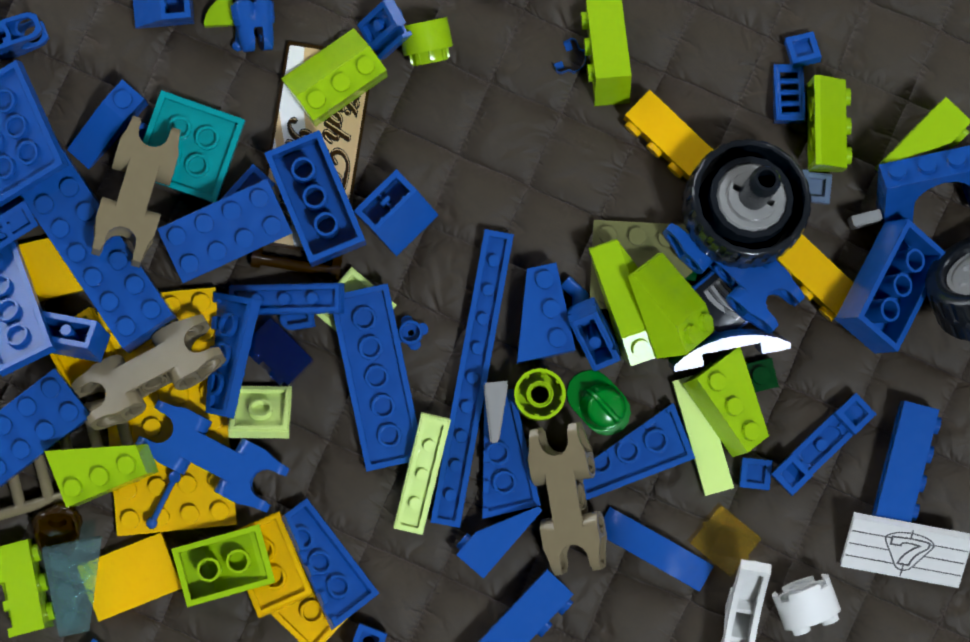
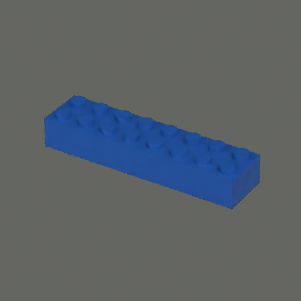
M58 141L69 166L20 196L25 200L30 211L121 347L126 352L131 353L149 341L156 331L179 319L142 264L140 268L131 266L133 251L123 236H114L108 239L100 256L91 254L95 218L100 202Z

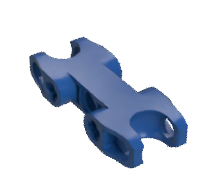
M25 12L0 20V60L14 59L47 43L50 37L44 22L39 21L37 14ZM25 19H30V20H31V21H28V22H25V23H21V21H23V20H25ZM35 27L31 34L25 36L27 29ZM41 35V38H40L39 41L34 42V43H31V42H30V41H33V40L37 39V38Z
M671 223L662 232L678 258L693 272L703 274L709 267L732 289L726 296L728 305L743 320L753 324L767 334L772 333L779 325L776 318L767 309V296H779L793 306H796L805 298L790 273L776 260L757 268L740 269L738 267H729L712 260L703 253L696 243L692 241L690 234L682 230L678 225Z
M158 400L154 408L171 419L173 423L172 435L162 443H156L139 436L135 444H148L153 458L157 462L182 475H185L191 463L220 477L214 492L237 504L250 506L268 513L272 505L254 492V477L262 470H272L287 477L291 469L278 461L266 449L244 438H241L235 450L206 435L212 421L187 408L173 406Z

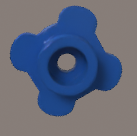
M404 316L401 319L402 325L398 331L400 343L403 342L409 345L411 350H418L421 347L420 341L423 335L428 333V326L425 323L419 324L413 321L411 316ZM412 330L414 331V334L410 336L408 335V331Z

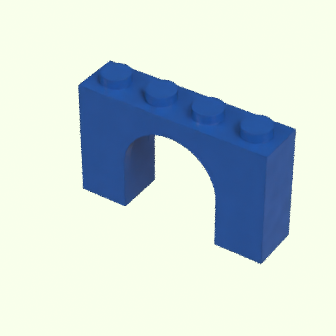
M970 145L879 164L876 207L881 210L882 225L886 221L909 219L913 222L914 205L918 197L928 189L943 183H963L962 188L970 208Z

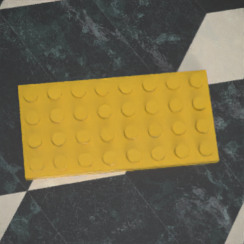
M216 287L161 292L179 319L178 321L202 314L207 320L210 329L194 342L192 352L205 351L215 344V330L211 329L212 317L217 314V303H213V292L217 293ZM98 312L100 322L111 335V343L117 354L123 356L125 362L155 347L152 339H150L131 353L126 352ZM208 377L186 390H177L173 383H170L144 397L145 411L128 421L134 445L139 436L156 443H162L172 435L173 423L171 419L154 408L157 401L160 400L173 406L187 408L212 421L206 435L231 448L228 434V418L205 413ZM117 425L108 427L109 446L122 445ZM155 460L159 472L113 491L117 536L238 525L236 503L214 492L220 477L193 463L190 464L185 475L180 474L181 480L174 484L157 518L158 524L154 529H149L146 526V520L152 517L170 481L169 474L174 470Z

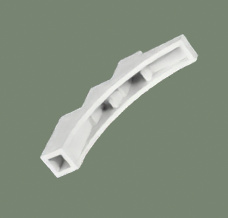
M741 559L734 585L730 588L725 605L724 632L721 642H755L764 597L771 575V564Z

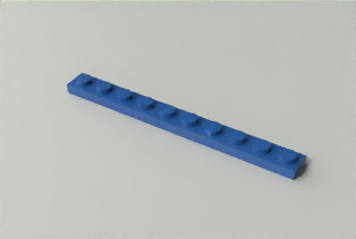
M488 229L484 230L450 414L451 423L444 447L431 523L458 528L461 525L484 400L483 385L487 383L514 234Z

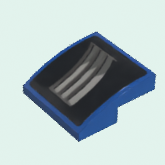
M712 270L692 286L706 303L709 314L713 318L715 329L713 333L741 329L748 323L728 305L726 296L732 289Z

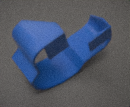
M570 38L563 42L566 52L573 50L571 41H574L578 50L583 52L585 56V50L579 48L575 38ZM562 61L555 64L553 63L557 74H564L567 72L575 74L584 67L585 62L583 66L576 71L568 69L559 72L558 70L565 68Z

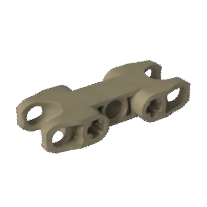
M133 116L126 131L120 137L112 164V169L125 173L117 201L102 196L95 218L91 254L100 256L108 239L114 236H123L132 243L134 248L131 266L140 268L147 251L152 246L161 216L160 213L147 210L155 182L170 186L179 156L178 145L181 130L172 127L169 137L164 144L157 147L144 144L139 136L142 118Z
M203 314L166 325L152 335L151 339L155 346L154 348L125 362L121 355H111L103 359L101 363L97 362L71 384L79 398L88 397L98 392L106 393L102 405L90 412L87 417L89 424L95 431L122 424L137 417L146 409L143 398L160 388L173 383L175 389L186 390L204 381L211 373L225 363L226 358L219 347H212L202 352L191 351L194 342L210 329Z
M581 421L568 424V445L564 452H557L549 446L543 427L529 430L528 464L531 480L535 486L547 485L552 517L541 520L540 535L543 550L554 576L567 573V552L571 545H577L585 550L593 571L606 567L607 532L604 517L601 511L588 512L583 480L595 477V461L592 447Z

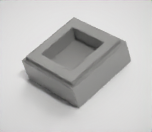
M877 209L853 215L847 219L849 229L854 230L877 224L883 218L881 210Z

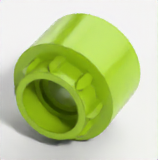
M448 17L404 26L407 32L411 31L413 34L401 44L403 56L409 55L411 65L419 66L448 60L450 57L448 47L453 46Z
M543 368L532 369L524 373L517 381L514 389V402L517 409L523 416L534 421H545L554 417L562 409L566 399V390L561 378L556 373ZM538 386L545 388L548 392L547 401L544 403L533 401L531 397L532 389Z

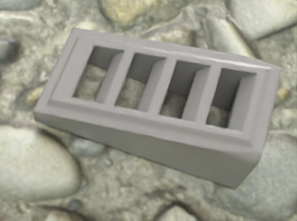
M508 381L490 382L483 385L491 444L498 443L500 439Z

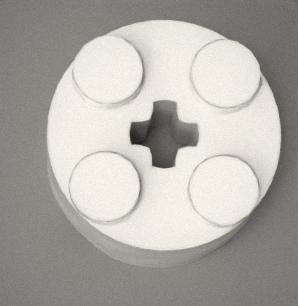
M821 574L823 580L815 581L814 576H808L781 587L782 594L778 595L776 591L772 593L784 630L792 631L794 636H800L811 631V626L819 623L826 626L839 620L838 613L841 611V607L828 574Z

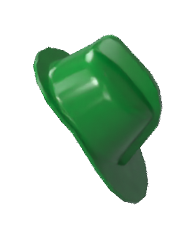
M589 370L580 372L570 381L567 389L568 402L589 428L598 434L606 436L614 435L625 428L631 414L630 404L624 394L608 377L601 372Z

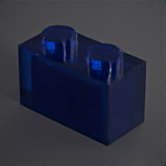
M271 318L253 335L249 356L258 365L264 361L272 369L268 374L280 386L284 382L291 386L315 362Z

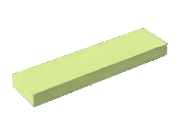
M689 376L672 381L687 437L695 456L694 461L704 496L732 489L734 485L720 438L682 385V383L692 377Z
M421 412L393 525L394 529L423 535L451 423L450 418Z

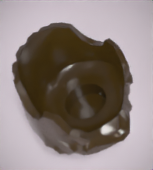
M59 502L45 511H40L32 520L34 536L39 550L44 556L64 558L76 550L83 524L82 516L76 508H66L65 503Z

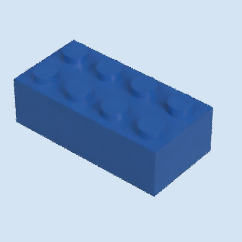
M320 130L264 153L311 267L367 245Z
M268 178L157 229L182 283L188 282L293 233Z
M911 220L886 221L835 320L874 354L898 352L927 295L925 278L928 269L933 261L939 260L946 252Z

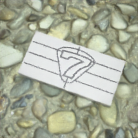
M854 512L840 560L841 567L959 588L970 552V533Z

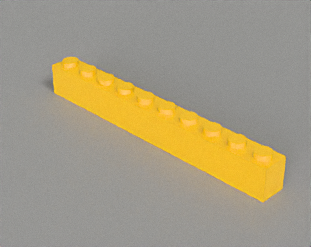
M651 90L624 116L625 128L634 137L637 138L640 135L648 142L646 148L655 157L659 158L662 156L670 163L667 166L668 169L678 178L683 176L688 180L698 163L710 151H714ZM801 234V237L792 248L776 261L790 273L795 283L803 292L805 299L808 301L813 299L821 306L818 309L819 312L832 322L835 320L854 282Z

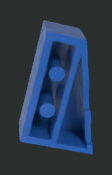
M556 262L527 268L516 365L573 353L576 350Z

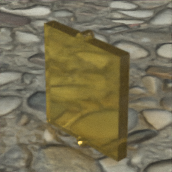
M721 505L708 521L702 523L703 528L690 544L731 577L739 567L741 559L749 560L748 555L762 538Z

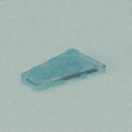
M102 536L42 547L59 637L88 632L90 630Z

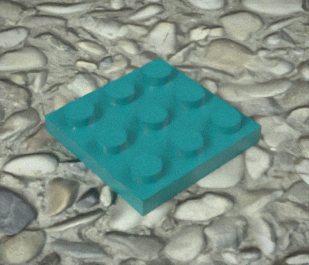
M161 90L143 142L152 147L161 146L168 139L172 127L181 131L178 145L179 156L170 186L155 183L210 203L216 202L246 120Z

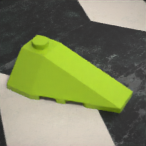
M617 239L588 248L622 358L630 366L656 358L628 278L638 267Z

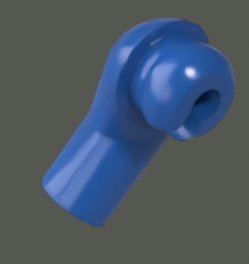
M571 276L561 285L562 289L572 297V305L589 299L588 292Z

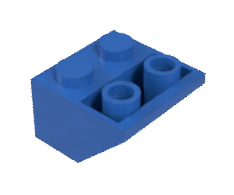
M133 0L136 29L195 24L193 0Z
M397 169L354 210L355 216L396 257L439 216L418 190Z

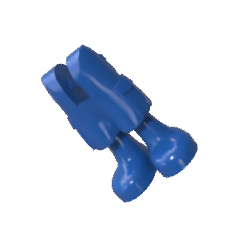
M235 0L236 2L230 6L242 51H255L254 28H257L260 49L262 51L273 50L274 3L270 0H253L254 2L250 0Z

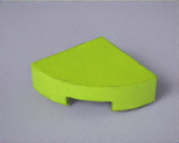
M233 0L215 1L206 13L204 27L234 26L230 6L233 5Z

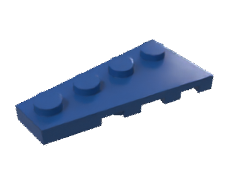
M213 292V303H217V314L212 317L211 329L215 330V344L210 346V348L219 347L226 361L208 376L205 413L234 419L261 301Z
M674 403L594 458L595 477L583 480L586 500L695 459Z

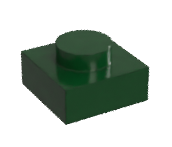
M772 358L746 364L755 392L779 387Z

